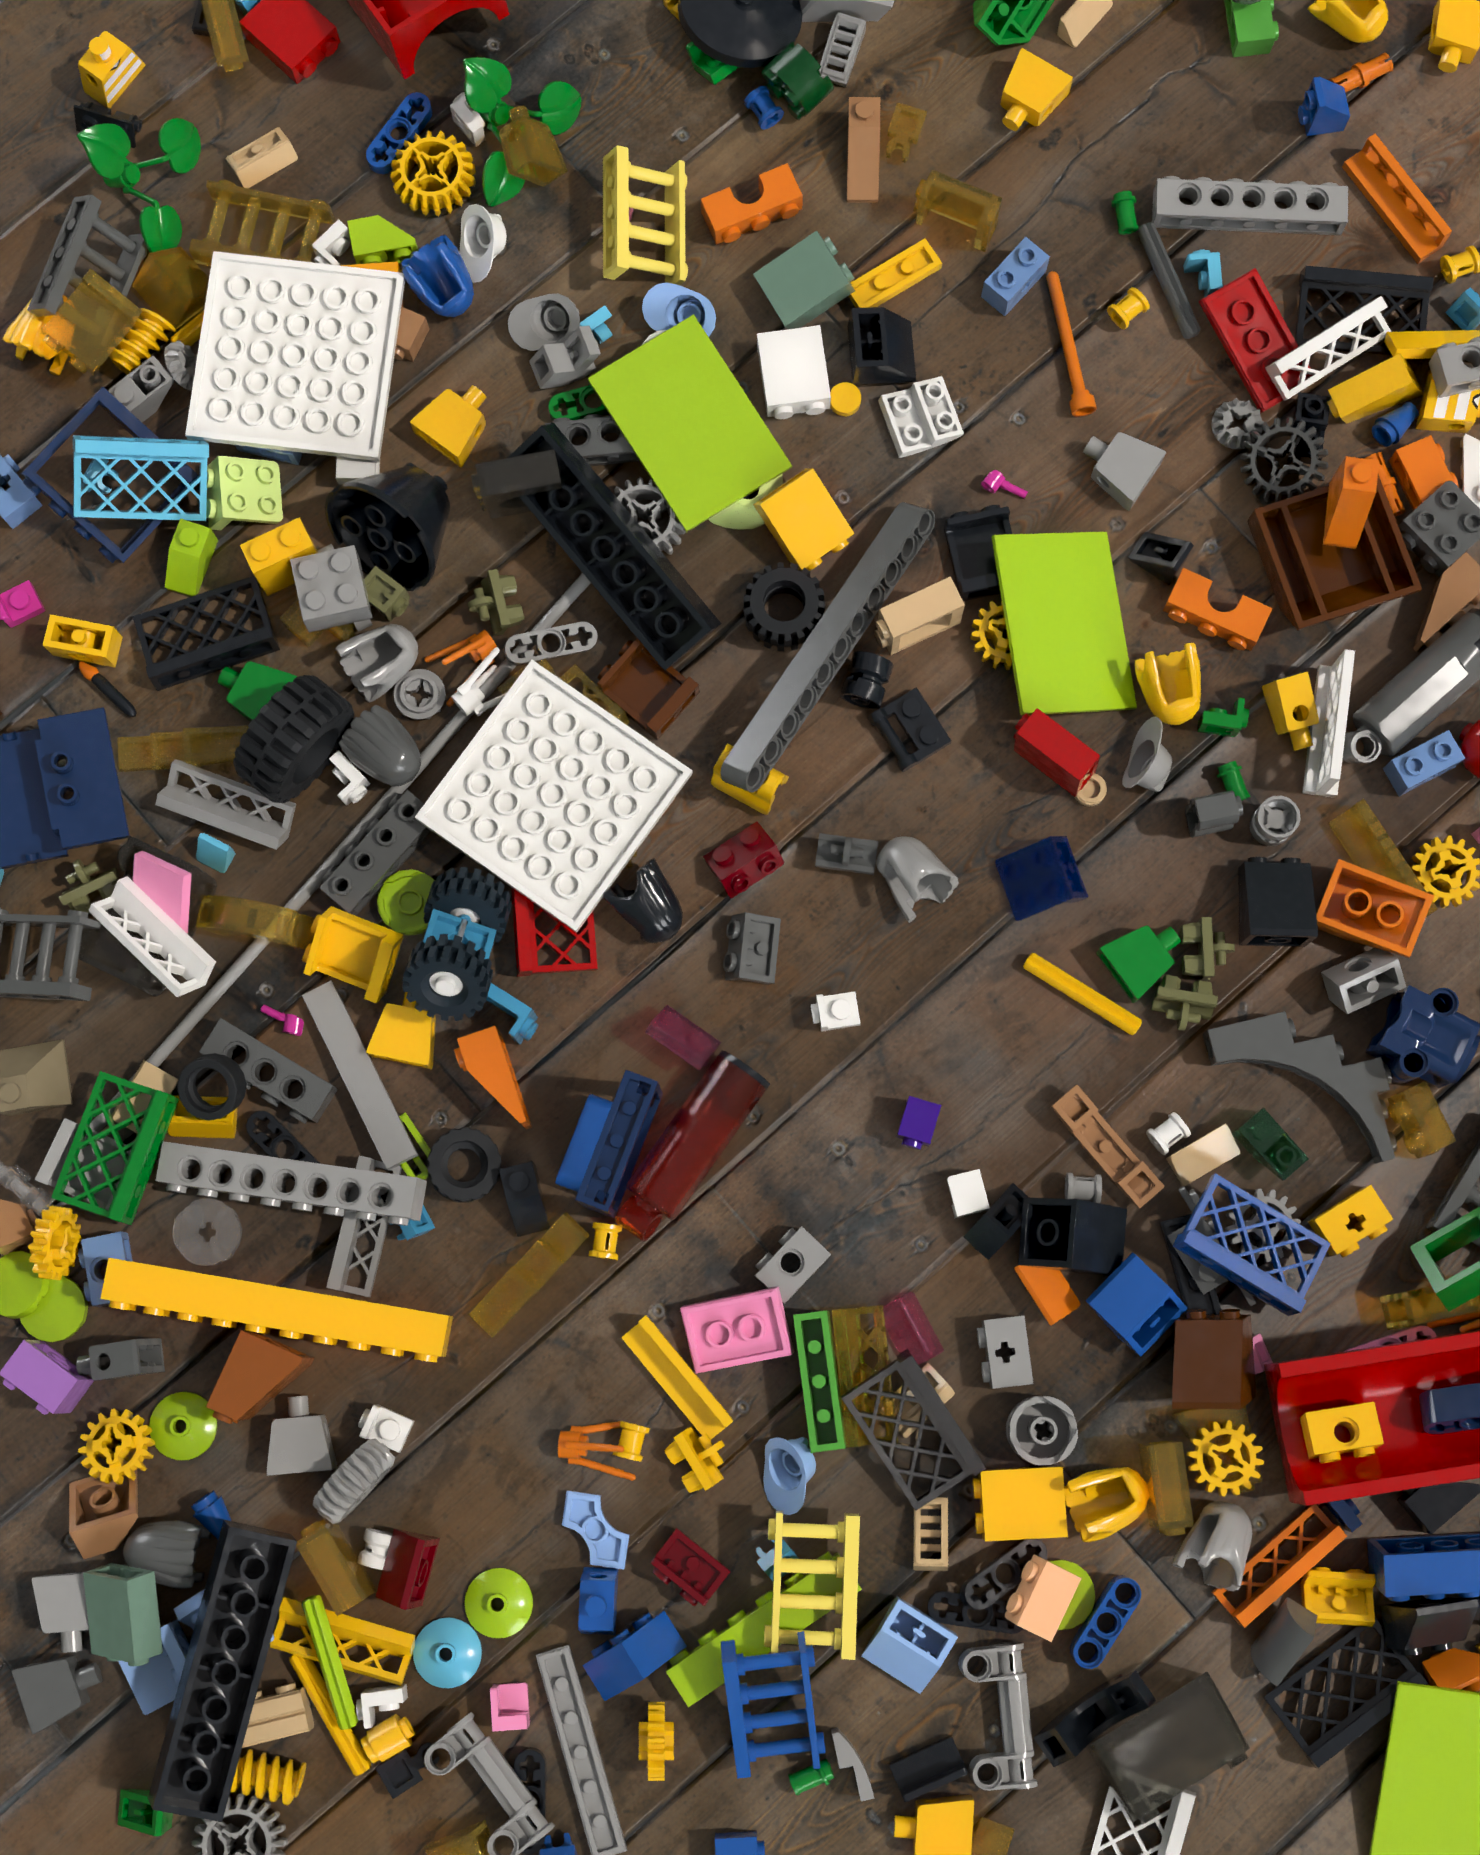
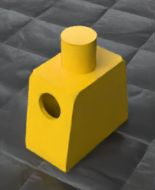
M1437 0L1434 7L1428 50L1433 54L1441 56L1438 64L1440 70L1453 73L1457 70L1459 62L1471 64L1480 47L1479 1Z
M1021 48L1002 92L1000 105L1008 111L1002 119L1003 124L1013 131H1017L1024 120L1033 126H1039L1067 97L1071 89L1073 77Z
M474 385L467 390L463 397H460L451 389H446L410 421L413 432L462 468L486 426L484 415L478 408L487 397Z
M1308 672L1263 685L1262 690L1277 734L1281 735L1289 732L1294 751L1313 746L1309 726L1319 724V717ZM1293 711H1294L1295 714H1296V717H1297L1296 720H1295L1294 717H1293Z
M405 992L402 1006L390 1003L385 1005L366 1053L375 1058L432 1069L436 1017L435 1015L434 1018L427 1016L428 1011L422 1010L420 1012L415 1008L416 1001L409 1002L406 998L408 992Z
M972 1795L916 1800L915 1817L895 1815L894 1837L913 1839L914 1855H971L974 1799Z

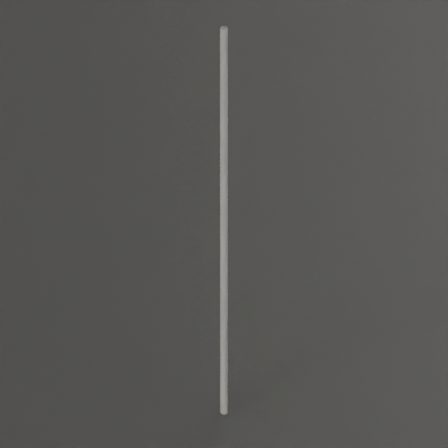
M583 573L531 631L551 628L591 583ZM530 637L533 642L531 645L521 646L519 643L511 654L516 653L518 658H523V653L535 646L536 637ZM507 659L499 665L479 688L485 696L481 701L482 703L488 699L517 665L510 663ZM461 710L457 712L421 753V767L415 778L402 786L390 787L146 1060L147 1062L156 1067L162 1064L321 886V880L327 871L332 867L337 868L345 859L343 856L346 850L353 843H359L362 840L371 822L376 818L380 819L387 812V806L397 794L402 795L471 718L475 713L474 711L469 716H466ZM135 1074L128 1081H132ZM120 1091L112 1098L111 1101L121 1097ZM116 1106L109 1109L111 1115L114 1112ZM103 1113L97 1115L90 1123V1128L99 1133L108 1124Z

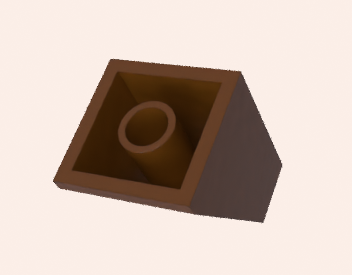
M1205 1309L1186 1310V1315L1175 1320L1172 1409L1241 1410L1256 1397L1251 1315H1240L1239 1309H1223L1219 1311V1315H1207Z

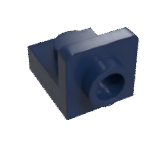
M1351 1499L1324 1503L1344 1530L1353 1532L1363 1524L1357 1517L1360 1511Z

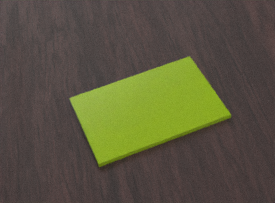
M694 314L588 378V382L686 533L793 467Z
M1107 532L993 535L991 538L1020 715L1024 716L1026 713L1032 715L1037 708L1045 714L1136 709L1137 704Z
M1397 1681L1369 1855H1480V1692Z

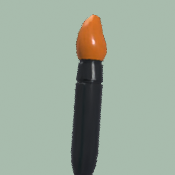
M84 661L79 662V669L84 678L92 681L125 715L136 717L137 711L135 707L105 677L99 674L96 667Z

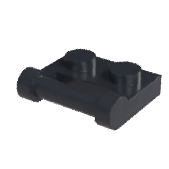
M917 687L885 707L874 711L867 717L871 725L878 728L899 761L897 765L902 772L909 770L951 744V739ZM893 715L895 716L916 748V752L909 754L888 722V718Z

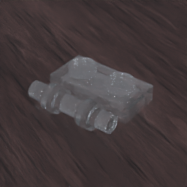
M0 1161V1184L5 1189H10L16 1194L25 1207L32 1209L42 1218V1210H49V1206H55L53 1202L56 1199L51 1198L52 1194L41 1186L37 1189L28 1181L31 1179V1176L18 1165L11 1167Z

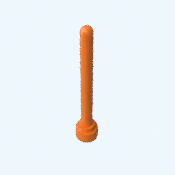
M1051 271L1047 274L1046 280L1073 389L1069 405L1072 416H1087L1097 410L1094 395L1090 394V391L1085 388L1059 275L1057 272Z

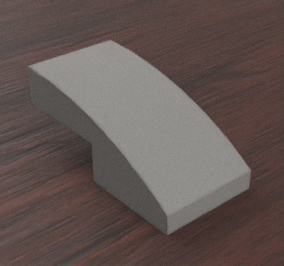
M839 1728L831 1729L839 1769L853 1766L860 1800L875 1799L867 1771L856 1749Z

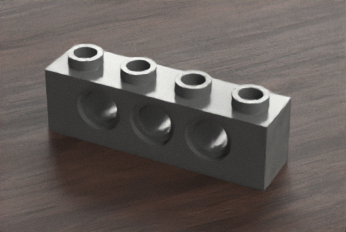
M591 414L580 420L556 418L551 422L555 423L570 443L577 436L587 438V441L582 445H572L590 466L640 461L611 416L602 417L599 414ZM608 433L619 435L618 439L613 442H607L603 439Z
M220 1018L199 1052L203 1055L217 1053L232 1059V1055L237 1049L244 1048L247 1056L245 1061L239 1064V1067L244 1073L247 1084L246 1088L250 1090L252 1085H255L263 1090L260 1097L278 1107L280 1102L291 1107L288 1114L306 1124L308 1119H311L318 1123L338 1088ZM267 1065H273L275 1069L273 1078L270 1081L262 1082L260 1071ZM294 1082H301L303 1086L302 1094L298 1098L290 1099L288 1096L289 1086Z

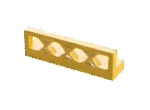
M645 1315L638 1321L637 1325L621 1338L702 1436L707 1433L710 1440H712L734 1421L733 1418L652 1320Z
M283 1597L279 1608V1620L274 1631L275 1638L270 1642V1648L319 1662L311 1634L309 1635L308 1633L309 1627L302 1602ZM325 1609L334 1641L337 1645L338 1654L341 1653L343 1657H340L343 1669L402 1686L415 1647V1635ZM286 1624L300 1628L304 1635V1638L294 1643L280 1640ZM340 1640L346 1641L347 1643L342 1645ZM356 1645L363 1646L370 1657L359 1663L349 1659L346 1650ZM388 1655L403 1658L397 1674L383 1670L378 1660ZM374 1663L375 1667H371L368 1665Z

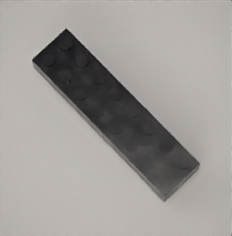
M555 423L542 425L496 468L664 670L675 665L722 624Z
M223 1520L148 1796L152 1810L218 1822L223 1820L297 1545V1540L289 1533Z

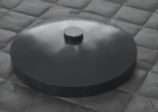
M678 0L679 20L689 39L708 56L731 66L744 68L766 66L790 42L795 44L801 29L802 10L799 0Z

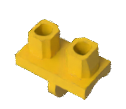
M693 1426L673 1437L675 1441L665 1449V1454L674 1465L686 1458L691 1466L692 1471L682 1476V1482L688 1492L691 1493L702 1488L706 1491L724 1479L717 1468L724 1463L717 1452L725 1446L722 1440L713 1445L707 1433L699 1437Z

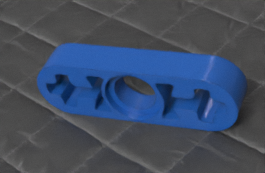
M415 92L406 96L366 150V159L373 172L386 174L392 171V160H397L396 149L405 150L404 140L413 143L415 141V133L419 135L430 121L432 107L426 95ZM420 105H422L424 111H416L413 114L411 107L414 106L418 108ZM396 127H404L408 130V134L404 139L395 140L391 137L392 130ZM385 141H387V143L390 145L388 149ZM385 153L387 160L384 161L380 159L377 162L375 155L378 154L382 156Z

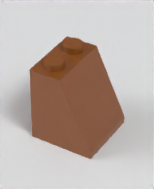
M241 1330L206 1407L214 1410L212 1415L214 1418L228 1424H232V1422L238 1423L241 1420H250L312 1365L315 1358L260 1333Z

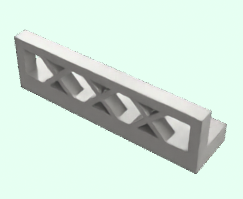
M177 759L171 763L167 786L157 794L155 804L275 850L289 838L296 803L291 801L286 803L272 802L253 787ZM179 772L190 775L196 786L189 789L178 785ZM210 784L220 786L226 797L220 800L212 797L206 786ZM241 795L250 797L256 808L251 811L243 809L236 797ZM274 806L285 810L283 823L273 820L266 809Z
M360 1155L358 1157L356 1169L374 1171L376 1167L387 1170L381 1161ZM397 1166L389 1171H393V1174L401 1175L402 1167ZM357 1185L353 1186L350 1190V1202L355 1201L359 1195ZM386 1190L382 1194L384 1195L388 1192L386 1202H384L382 1197L380 1198L382 1207L388 1205L391 1201L390 1190ZM345 1211L326 1288L371 1297L389 1224L388 1217L382 1216V1218L371 1225L368 1220H363L366 1228L360 1231L362 1219L355 1218L356 1212ZM380 1225L378 1235H376L373 1228ZM369 1231L376 1242L374 1251L362 1257L356 1248L357 1239ZM355 1254L358 1258V1261L351 1264L353 1255ZM372 1257L370 1267L368 1268L365 1261ZM360 1264L368 1275L364 1289L346 1285L350 1270Z

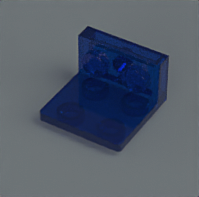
M1050 836L995 861L1011 909L1017 921H1022L1062 903L1079 902L1088 898L1067 836Z

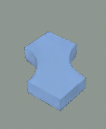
M567 1490L562 1526L575 1530L584 1538L590 1551V1565L624 1570L630 1534L615 1529L607 1521L601 1507V1495Z

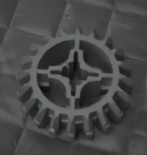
M1292 417L1287 418L1286 427H1281L1280 419L1274 418V429L1270 430L1268 424L1264 422L1261 424L1265 432L1262 436L1255 430L1251 432L1252 437L1257 442L1253 444L1245 441L1244 447L1250 450L1251 454L1243 453L1240 455V459L1244 462H1250V464L1242 466L1240 471L1242 474L1252 473L1244 482L1247 486L1257 482L1252 493L1257 496L1265 490L1263 495L1264 502H1268L1273 494L1276 495L1275 502L1283 500V496L1290 498L1294 497L1293 494L1299 493L1300 495L1305 493L1303 489L1306 487L1311 491L1318 489L1312 480L1316 479L1323 482L1325 479L1322 473L1317 472L1318 469H1328L1329 467L1328 462L1319 460V458L1328 456V450H1317L1325 441L1323 437L1312 440L1317 432L1315 427L1309 428L1304 433L1303 431L1306 427L1304 420H1301L1297 427L1293 428L1294 422ZM1290 436V439L1280 449L1264 447L1275 438ZM1300 440L1311 451L1310 467L1296 459L1295 455ZM1290 452L1291 456H1289V459L1293 461L1294 465L1285 464L1279 470L1278 467L1280 465L1275 458H1284ZM1259 456L1273 464L1270 474L1271 478L1268 483L1259 475ZM1288 474L1304 475L1299 482L1286 487L1278 486Z

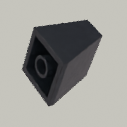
M1250 857L1248 862L1242 863L1238 868L1239 945L1305 947L1318 937L1311 863H1301L1300 858H1283L1281 863L1268 862L1266 857Z
M1024 1197L1018 1265L1094 1275H1111L1123 1262L1127 1208L1079 1199Z

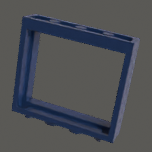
M102 386L21 474L26 478L23 484L37 496L42 492L51 500L48 506L61 518L68 515L76 523L73 529L87 541L92 537L99 543L101 547L98 551L111 563L115 560L124 563L163 520L147 519L129 540L119 548L86 517H74L73 505L36 473L98 405L134 438L159 439ZM167 461L172 467L179 463L174 461ZM186 463L177 471L189 484L199 476ZM181 482L169 497L173 500L187 486ZM165 499L155 512H160L170 502Z
M625 1070L575 1199L583 1207L615 1219L663 1096L658 1081ZM653 1097H655L656 1099L654 1101V1104L652 1107H650ZM613 1201H616L614 1207L612 1208L611 1205Z

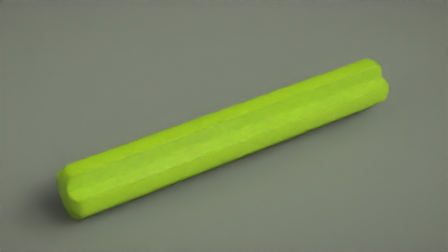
M312 1595L302 1601L303 1611L338 1726L341 1730L350 1729L358 1723L357 1713L320 1595Z

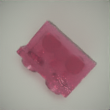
M668 1005L651 1021L645 1031L646 1034L699 1071L710 1062L721 1044L719 1040Z

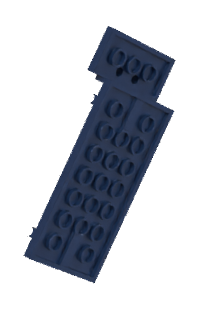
M104 707L38 719L39 729L17 733L14 731L0 736V870L69 857L68 849L130 838ZM60 760H68L64 767L57 766ZM66 792H74L71 799H64Z

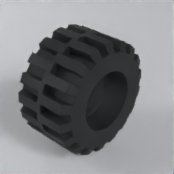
M784 562L777 563L776 569H772L770 565L764 567L762 575L757 572L753 576V582H749L746 587V595H744L743 602L744 620H746L748 631L753 632V638L758 643L761 640L764 641V647L771 649L772 645L777 646V651L784 652V647L790 646L791 651L798 649V644H804L825 610L823 588H819V580L816 576L811 578L810 571L805 567L802 572L799 571L798 564L791 563L790 568H784ZM786 593L797 597L802 602L804 608L797 618L790 621H779L772 618L766 612L765 604L771 597Z

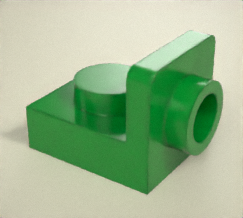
M692 41L686 45V50L695 71L713 85H716L739 68L713 59L702 52Z
M1238 697L1233 705L1232 715L1228 714L1227 710L1220 708H1211L1208 711H1203L1198 720L1197 732L1236 737L1242 728H1246L1248 723L1249 709L1244 708L1245 698Z

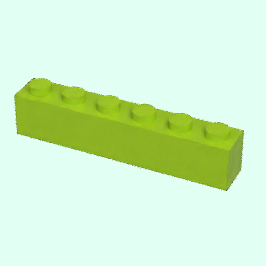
M828 1551L817 1559L836 1560L837 1557L841 1556L838 1552L832 1556ZM794 1573L784 1581L786 1587L780 1591V1594L835 1596L836 1592H842V1578H836V1574L806 1573L803 1575L802 1573ZM858 1583V1592H859V1591H861L862 1589H861V1586H860L859 1583ZM772 1590L755 1600L756 1608L747 1614L743 1609L726 1620L729 1625L719 1633L715 1629L710 1630L697 1640L700 1646L689 1653L684 1648L669 1660L671 1665L667 1667L666 1673L688 1707L725 1683L721 1641L735 1640L736 1654L743 1653L744 1657L771 1652V1647H764L765 1625H772ZM780 1608L779 1629L803 1630L831 1610Z

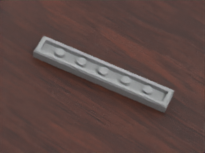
M330 980L303 994L302 997L386 1169L389 1171L419 1156L370 1056L366 1053L367 1049L334 982Z
M570 1644L536 1654L537 1662L591 1855H616L626 1852L627 1846Z

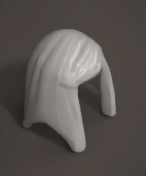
M397 624L385 625L359 634L336 647L338 654L342 657L339 661L340 665L343 666L347 676L351 677V682L358 689L359 694L362 697L364 696L365 700L369 703L380 698L402 679L412 668L418 656V644L414 635L405 627Z
M901 836L893 838L886 843L876 860L878 871L885 877L897 905L909 923L916 918V914L912 910L915 902L920 899H928L944 903L959 884L958 878L925 844L913 837Z
M1214 1501L1205 1506L1202 1513H1200L1199 1519L1176 1553L1172 1565L1183 1568L1186 1559H1196L1203 1573L1204 1584L1228 1591L1239 1590L1252 1540V1525L1246 1512L1240 1506L1225 1501Z

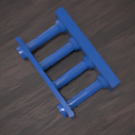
M804 1631L797 1632L799 1650L744 1657L743 1653L736 1654L735 1640L721 1641L722 1666L737 1779L751 1777L750 1762H756V1758L808 1751L812 1752L813 1769H820L819 1754L826 1753L823 1731L816 1732L809 1667H816L813 1645L806 1646ZM801 1665L803 1679L747 1686V1682L740 1683L739 1676L745 1675V1671ZM805 1694L806 1708L754 1715H751V1711L744 1712L743 1705L749 1704V1700ZM808 1723L810 1737L762 1743L747 1740V1734L753 1733V1729Z

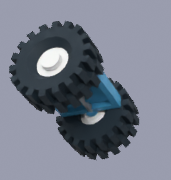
M460 867L459 873H456L454 868L447 870L446 876L440 874L436 882L434 881L431 886L424 908V922L428 923L423 941L418 942L415 949L413 948L410 953L402 980L404 981L402 986L403 992H408L406 996L408 1001H416L415 1008L420 1012L424 1008L428 1010L427 1016L434 1018L435 1014L441 1015V1020L448 1021L449 1016H454L455 1021L463 1019L464 1014L468 1018L474 1016L475 1011L479 1012L486 1002L493 977L492 963L489 957L494 942L498 943L505 933L511 911V902H509V892H503L505 885L501 881L495 884L493 882L495 876L490 873L486 877L482 876V870L475 868L474 873H469L468 867Z

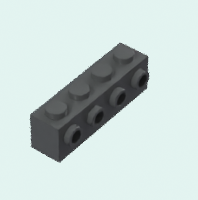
M408 790L403 795L397 794L388 804L387 809L389 811L381 820L376 818L365 831L367 835L359 844L357 842L353 843L346 850L343 856L345 860L338 868L332 867L321 880L323 884L320 886V889L345 912L357 916L382 888L386 879L400 868L432 832L415 819L424 803Z

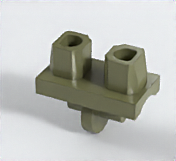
M498 569L488 570V576L481 580L482 588L473 590L475 599L469 601L467 606L470 612H479L481 621L490 619L494 636L503 635L507 628L520 625L524 620V614L520 604L506 606L504 597L514 596L517 592L515 577L513 575H499Z
M80 859L73 861L75 871L65 877L69 884L79 880L82 883L62 892L59 899L63 906L68 904L71 910L90 913L89 908L92 902L87 894L98 889L103 899L111 897L120 874L116 867L91 878V874L100 870L97 863L93 862L85 866Z
M1201 917L1198 922L1184 924L1180 927L1181 944H1198V955H1184L1182 957V974L1199 976L1201 981H1210V978L1215 976L1214 954H1216V965L1224 966L1226 965V954L1235 952V944L1225 943V932H1215V944H1213L1212 917Z
M1164 975L1153 998L1151 1010L1165 1012L1167 1019L1177 1020V1030L1185 1031L1187 1022L1199 1024L1200 1018L1211 1020L1218 1000V996L1213 995L1211 982L1194 981L1192 990L1185 991L1180 990V978Z

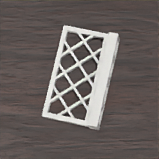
M1345 649L1332 666L1319 665L1317 668L1314 700L1319 724L1310 726L1313 746L1308 747L1303 794L1335 798L1338 795L1355 656L1354 650Z
M1115 1767L1090 1855H1098L1099 1851L1112 1845L1117 1855H1122L1116 1842L1131 1834H1134L1143 1851L1139 1855H1150L1157 1850V1855H1180L1196 1793ZM1119 1777L1134 1781L1141 1795L1123 1804L1116 1791ZM1140 1784L1152 1787V1789L1144 1792ZM1158 1790L1172 1794L1173 1799L1170 1809L1156 1815L1147 1796ZM1115 1797L1119 1806L1110 1810L1113 1798ZM1143 1799L1153 1818L1135 1827L1125 1808ZM1122 1811L1131 1829L1113 1838L1106 1825L1109 1816ZM1168 1815L1165 1828H1163L1159 1820ZM1155 1822L1162 1834L1160 1844L1147 1850L1138 1831ZM1105 1831L1109 1841L1101 1845Z

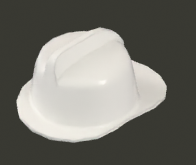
M479 204L469 205L464 210L461 218L459 252L470 274L472 283L481 282L487 277L493 259L504 249L507 238L501 216L489 213Z

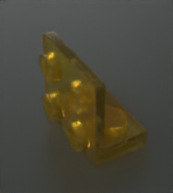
M1426 1081L1387 1099L1390 1104L1387 1107L1388 1112L1396 1124L1400 1123L1405 1133V1136H1403L1404 1144L1410 1154H1415L1417 1159L1439 1152V1149L1456 1142Z

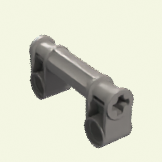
M1006 1642L994 1644L993 1646L971 1647L964 1650L959 1657V1669L967 1679L979 1683L997 1681L1003 1752L976 1755L971 1760L968 1769L970 1778L983 1790L1029 1789L1038 1786L1037 1780L1033 1779L1031 1757L1035 1754L1027 1674L1022 1668L1021 1650L1024 1649L1023 1642ZM976 1655L981 1656L984 1660L982 1671L977 1674L969 1673L967 1669L969 1659ZM986 1763L992 1764L994 1766L992 1778L987 1781L979 1780L977 1775L979 1767Z
M470 1712L446 1731L447 1734L429 1747L424 1757L425 1766L434 1775H445L467 1759L510 1818L495 1830L489 1838L487 1844L489 1855H503L496 1850L494 1843L495 1839L500 1835L509 1836L514 1843L513 1851L504 1855H519L527 1847H531L544 1837L555 1825L553 1822H547L536 1807V1799L531 1795L496 1747L491 1737L483 1734L473 1720L475 1715ZM464 1729L467 1730V1732H468L469 1735L472 1737V1739L474 1740V1742L470 1739V1737L468 1736V1734L465 1732ZM437 1748L446 1749L450 1754L451 1761L446 1768H439L432 1761L433 1752ZM527 1815L531 1818V1820L533 1821V1823L536 1825L537 1829H536V1828L534 1827V1825L531 1823V1821L529 1820V1818L527 1817Z

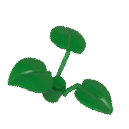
M490 58L463 59L466 101L471 109L478 112L482 119L488 122L487 129L493 132L505 150V153L501 151L492 152L483 168L482 186L484 199L488 206L494 207L515 197L523 188L526 180L524 161L517 156H512V149L498 131L497 126L507 123L510 113L540 117V128L546 134L558 135L564 133L574 124L579 115L581 94L564 81H553L545 85L539 94V111L512 107L501 100L502 97L508 94L512 85L511 75L507 67Z
M181 118L167 120L161 126L158 136L159 146L165 155L139 163H132L126 158L130 152L131 143L128 135L120 126L105 123L93 125L77 134V137L85 148L91 165L103 177L105 184L110 188H123L124 194H132L152 205L141 210L140 230L153 258L158 263L164 262L178 246L182 237L180 217L173 207L169 205L160 207L157 200L132 187L140 180V168L164 163L168 160L171 169L175 173H187L196 166L201 152V141L197 128L193 123Z

